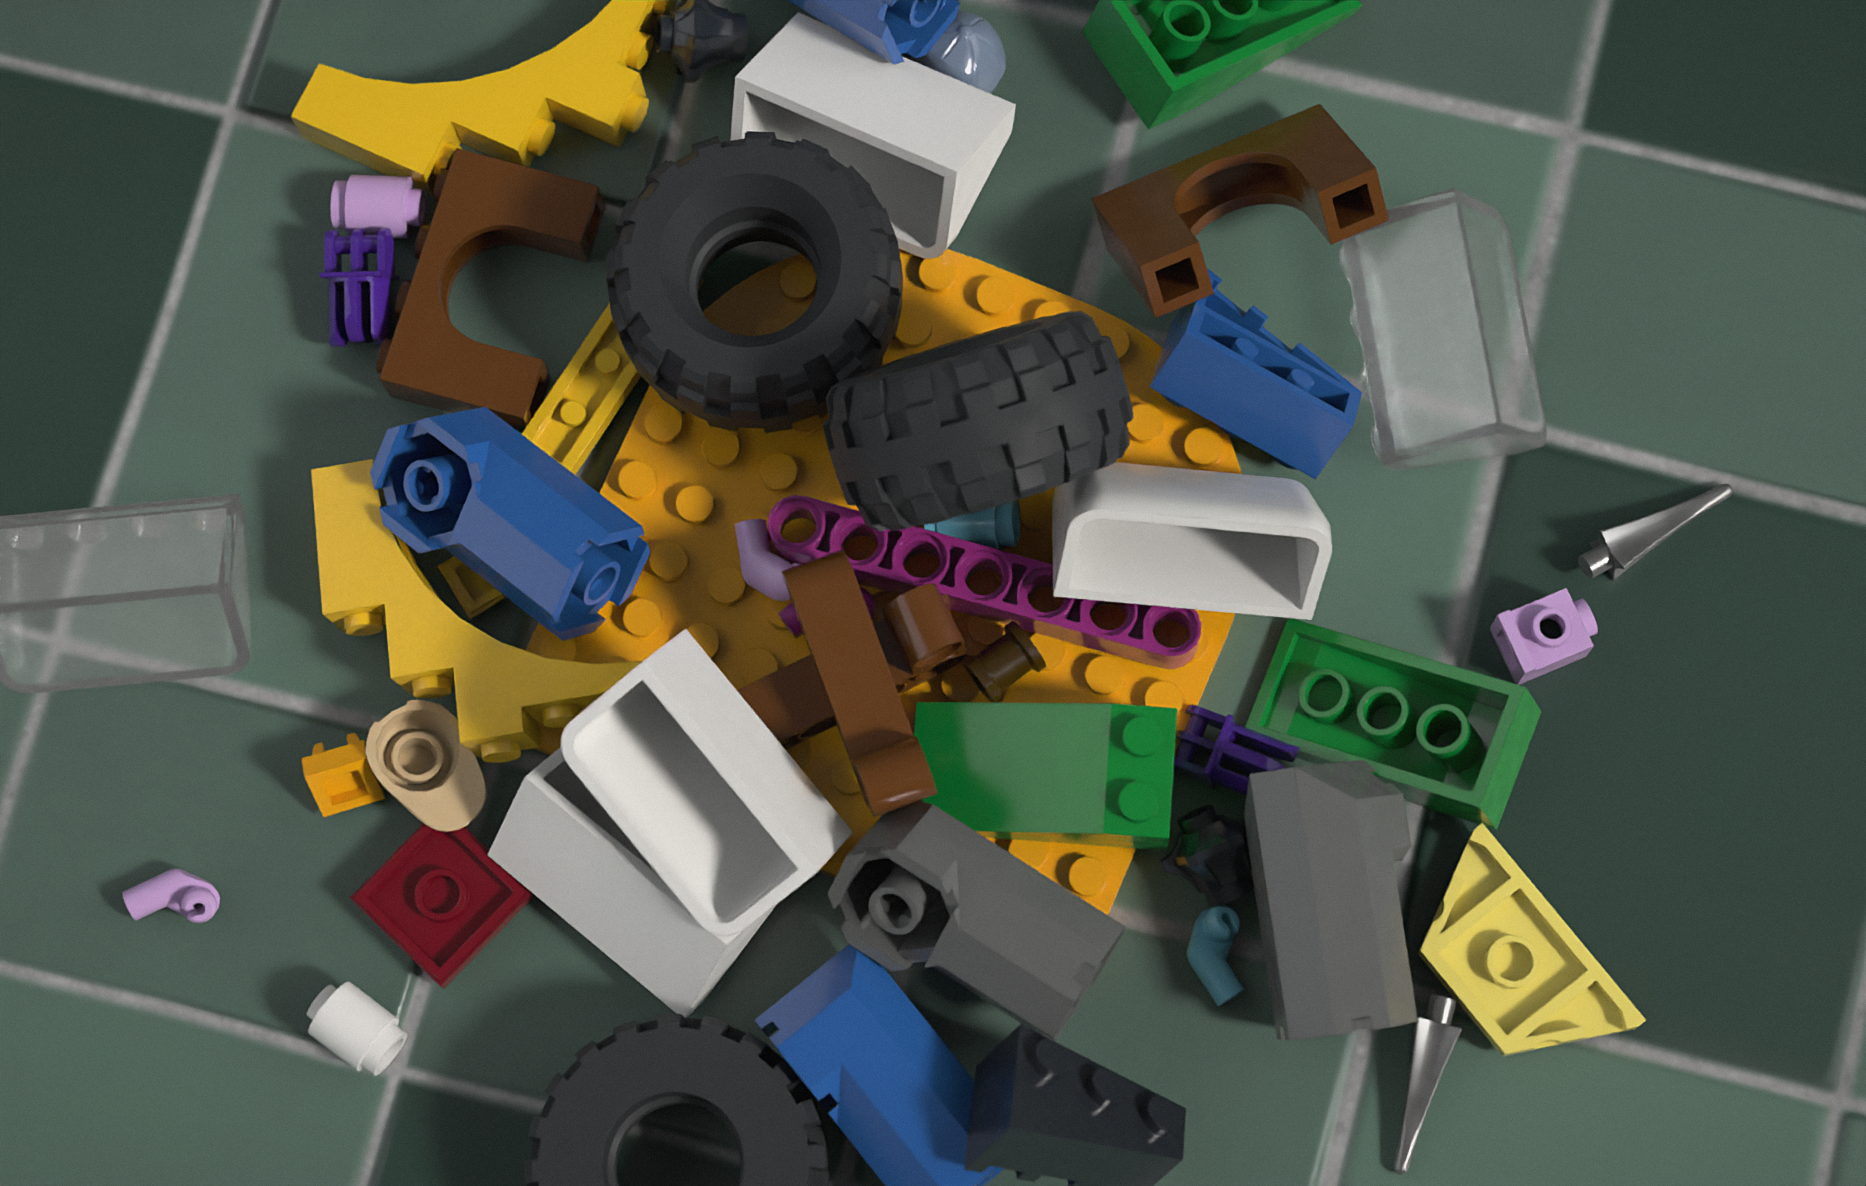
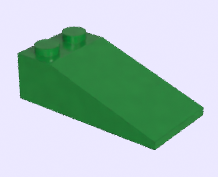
M1099 0L1081 32L1149 130L1199 107L1357 13L1362 4L1359 0Z
M1288 618L1245 727L1299 747L1300 750L1297 757L1316 765L1365 760L1376 770L1371 773L1383 783H1392L1404 794V799L1479 825L1483 823L1486 827L1497 830L1542 711L1524 686Z
M916 702L914 736L917 737L937 790V794L924 798L922 801L933 804L985 838L1166 851L1170 832L1177 708L1113 703Z

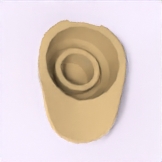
M409 700L404 706L390 712L381 721L372 724L366 740L365 754L375 776L394 798L417 819L434 830L444 832L459 830L476 819L483 809L487 798L484 774L476 756L460 743L457 719L443 705L425 700Z

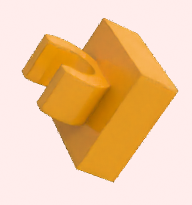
M355 733L347 734V745L326 751L322 742L317 743L313 747L311 756L301 758L304 777L323 817L385 799L383 786L375 776L365 754L366 744L364 740L360 741Z

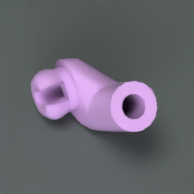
M751 519L735 524L741 571L745 582L772 600L787 601L790 596L782 571L800 564H790L788 561L770 552L766 520Z
M180 868L170 869L122 892L124 902L131 916L136 921L168 907L186 916L187 920L193 923H203L214 916L220 904L218 891L211 882Z

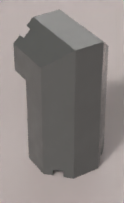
M1365 760L1291 767L1254 773L1249 776L1244 821L1278 1040L1336 1036L1354 1033L1353 1031L1367 1028L1376 1030L1418 1021L1394 863L1402 861L1411 847L1404 794L1392 783H1383L1371 772L1376 770Z
M922 800L884 813L846 856L828 892L833 909L840 904L846 921L841 925V929L848 944L890 971L907 970L912 963L924 961L926 962L924 967H934L1019 1023L1053 1041L1057 1040L1083 1002L1081 999L1090 985H1093L1124 934L1123 930L1125 929V926L938 807Z

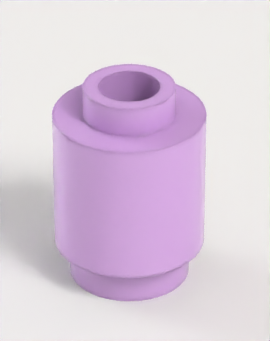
M350 175L348 181L336 180L333 184L330 203L332 225L335 230H347L349 236H351L354 229H363L366 235H377L379 229L389 228L393 238L410 239L414 228L421 227L425 222L426 198L424 190L415 189L414 180L412 177Z

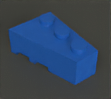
M1207 268L1214 294L1180 309L1171 323L1149 387L1161 393L1171 404L1180 408H1188L1217 424L1230 437L1244 439L1269 453L1282 466L1299 470L1316 479L1354 426L1362 392L1302 343H1298L1293 350L1263 327L1269 318L1254 305L1247 312H1244L1218 291L1217 288L1223 280Z

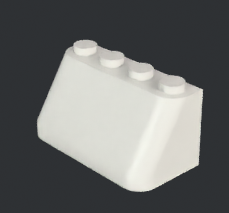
M797 13L735 76L730 141L744 139L746 131L775 132L776 138L795 143L803 138L828 149L832 158L847 168L852 165L871 185L872 191L883 209L886 208L900 249L921 258L932 259L939 257L956 239L1012 132L1016 104L903 57L905 62L894 65L829 25Z
M1115 462L1103 469L1091 472L1085 477L1056 486L1052 499L1054 597L1312 620L1332 554L1331 528L1309 490L1300 482L1287 478Z
M684 629L640 663L569 722L563 731L561 749L569 767L696 921L713 934L730 936L743 931L816 874L853 833L687 629Z
M561 747L524 777L488 852V856L675 1013L682 1014L685 1018L707 998L775 907L773 906L743 931L734 935L721 936L704 929L569 767L564 759Z

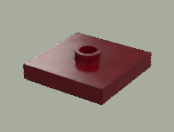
M422 823L350 898L440 987L445 989L535 895L488 856L489 850L466 827L444 832L434 830Z

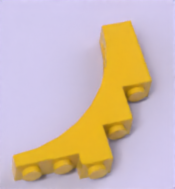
M611 0L591 22L551 50L509 69L462 81L409 84L369 79L319 63L291 114V118L304 139L385 175L412 177L415 188L422 189L430 195H434L435 182L440 169L450 167L456 148L462 149L459 146L460 143L496 159L529 167L534 156H543L550 146L555 132L553 119L616 147H620L628 131L634 133L638 130L645 118L649 105V99L646 98L640 73L634 71L633 68L640 70L645 65L653 47L654 37L651 33L655 27L657 16L659 14L668 15L674 9L677 0Z
M373 459L311 469L322 615L342 632L345 631L346 634L353 636L377 634L384 629L383 625L386 624L390 677L409 694L413 693L414 697L421 699L444 697L451 694V687L455 686L460 743L477 757H482L483 761L490 763L513 761L521 757V750L539 748L538 722H542L546 727H566L576 716L643 662L591 664L552 659L499 642L459 618L442 602L417 566L409 545L383 525L379 507L387 506L383 488L374 490L370 475L374 463Z

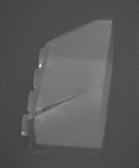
M1451 188L1388 209L1389 221L1344 239V247L1340 249L1339 260L1342 271L1351 285L1354 306L1350 309V322L1356 337L1361 342L1365 365L1361 368L1360 378L1363 390L1372 403L1375 426L1371 430V440L1374 451L1382 461L1383 467L1403 471L1519 454L1543 447L1547 438L1546 421L1512 241L1501 214L1494 207Z
M239 494L0 516V682L4 686L22 693H42L223 676L236 673L247 665L250 658L252 632L246 516Z

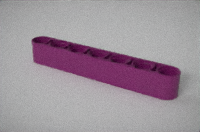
M792 495L783 498L774 505L769 514L768 529L775 552L790 564H802L843 549L845 544L853 537L859 535L868 536L878 544L875 553L862 561L849 558L858 584L902 595L919 586L934 583L948 609L1005 625L1013 620L1021 629L1163 669H1176L1185 666L1193 659L1198 649L1201 636V622L1198 613L1194 609L1063 597L1064 602L1056 611L1043 613L1035 610L1028 602L1030 594L1041 587L1053 588V565L915 526L894 531L890 529L877 531L865 525L859 511L807 496ZM799 518L813 522L816 530L813 536L805 542L791 543L782 537L784 527L792 520ZM922 552L935 556L940 565L931 576L916 578L908 574L904 569L907 560L914 554ZM979 570H990L996 573L1002 580L999 589L989 595H977L971 592L966 586V582L970 575ZM1113 604L1125 613L1126 621L1117 629L1103 630L1092 622L1090 615L1100 605ZM1174 621L1181 624L1187 630L1189 639L1182 646L1168 648L1158 643L1154 638L1153 630L1160 623Z

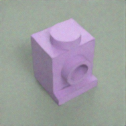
M1567 588L1515 610H1507L1498 614L1490 627V631L1515 684L1520 685L1586 657L1594 647L1590 636L1597 634L1598 628L1587 602L1583 598L1573 602ZM1547 619L1556 621L1562 634L1561 637L1557 639L1545 637L1540 631V622Z

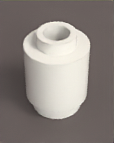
M349 981L342 984L338 989L332 984L325 987L314 999L307 1011V1016L312 1019L308 1033L356 1071H361L365 1068L374 1076L380 1074L396 1057L407 1039V1033L398 1027L399 1019Z

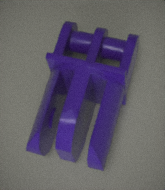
M389 228L379 229L377 235H366L363 229H354L351 236H340L337 230H327L324 237V272L319 273V277L328 279L329 344L331 347H343L347 345L349 340L356 343H371L374 339L375 343L381 346L386 337L392 338L391 281H399V276L394 275L393 234ZM377 253V271H368V254ZM343 254H351V272H342Z
M1190 704L1185 712L1191 715L1184 731L1178 730L1175 739L1180 740L1174 754L1173 771L1204 782L1211 789H1215L1217 784L1247 796L1249 778L1229 771L1228 768L1250 776V774L1285 769L1286 767L1270 757L1241 747L1237 743L1287 762L1295 761L1300 748L1238 725L1230 714L1226 717ZM1207 725L1221 730L1217 742L1203 738ZM1196 751L1211 755L1206 768L1192 763Z

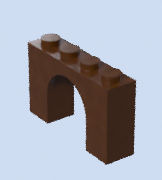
M1320 103L1091 198L1108 252L1155 318L1214 294L1196 235L1209 223L1227 213L1263 204H1279L1294 207L1309 217L1331 245L1389 221L1376 167Z
M456 148L450 167L446 169L441 168L438 173L434 187V201L438 202L431 224L425 222L419 230L414 251L415 258L419 259L412 281L405 280L398 292L395 313L400 318L393 339L386 337L381 344L376 361V372L381 374L379 379L391 397L449 413L487 407L515 430L523 432L543 403L551 379L543 360L483 344L462 334L454 327L450 320L449 299L451 289L458 274L473 258L489 249L500 246H525L588 263L606 205L600 188L597 185Z

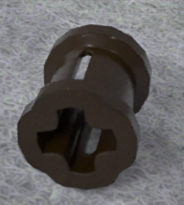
M1013 620L1004 626L1005 634L976 656L968 653L960 659L970 678L991 703L1001 701L1003 699L1001 692L1030 670L1038 673L1047 667L1033 642Z

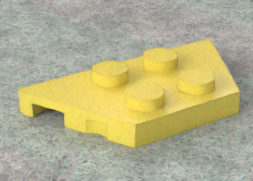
M1481 823L1477 826L1469 837L1418 951V955L1499 1054L1507 1056L1637 1028L1645 1022L1646 1019L1485 825Z

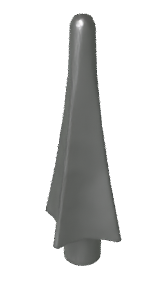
M1721 484L1673 507L1599 531V539L1590 542L1593 549L1578 557L1581 570L1589 579L1608 570L1611 579L1615 580L1677 530L1705 511L1729 498L1733 493L1731 485Z
M1435 994L1430 996L1425 1019L1417 1017L1418 1021L1412 1024L1405 1107L1393 1164L1394 1171L1399 1175L1405 1174L1409 1169L1426 1112L1462 1030L1461 1028L1450 1026L1456 1000Z

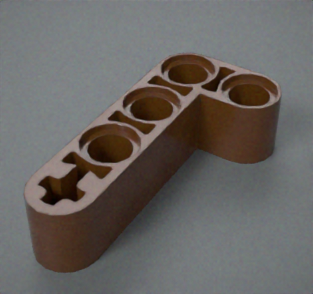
M844 548L783 570L782 575L869 812L873 817L937 794L927 760L917 737L912 733L856 576Z
M934 583L914 588L889 602L883 609L884 619L873 624L898 694L906 692L950 670L961 662L960 659L966 655L965 641ZM811 654L737 690L785 750L836 726Z

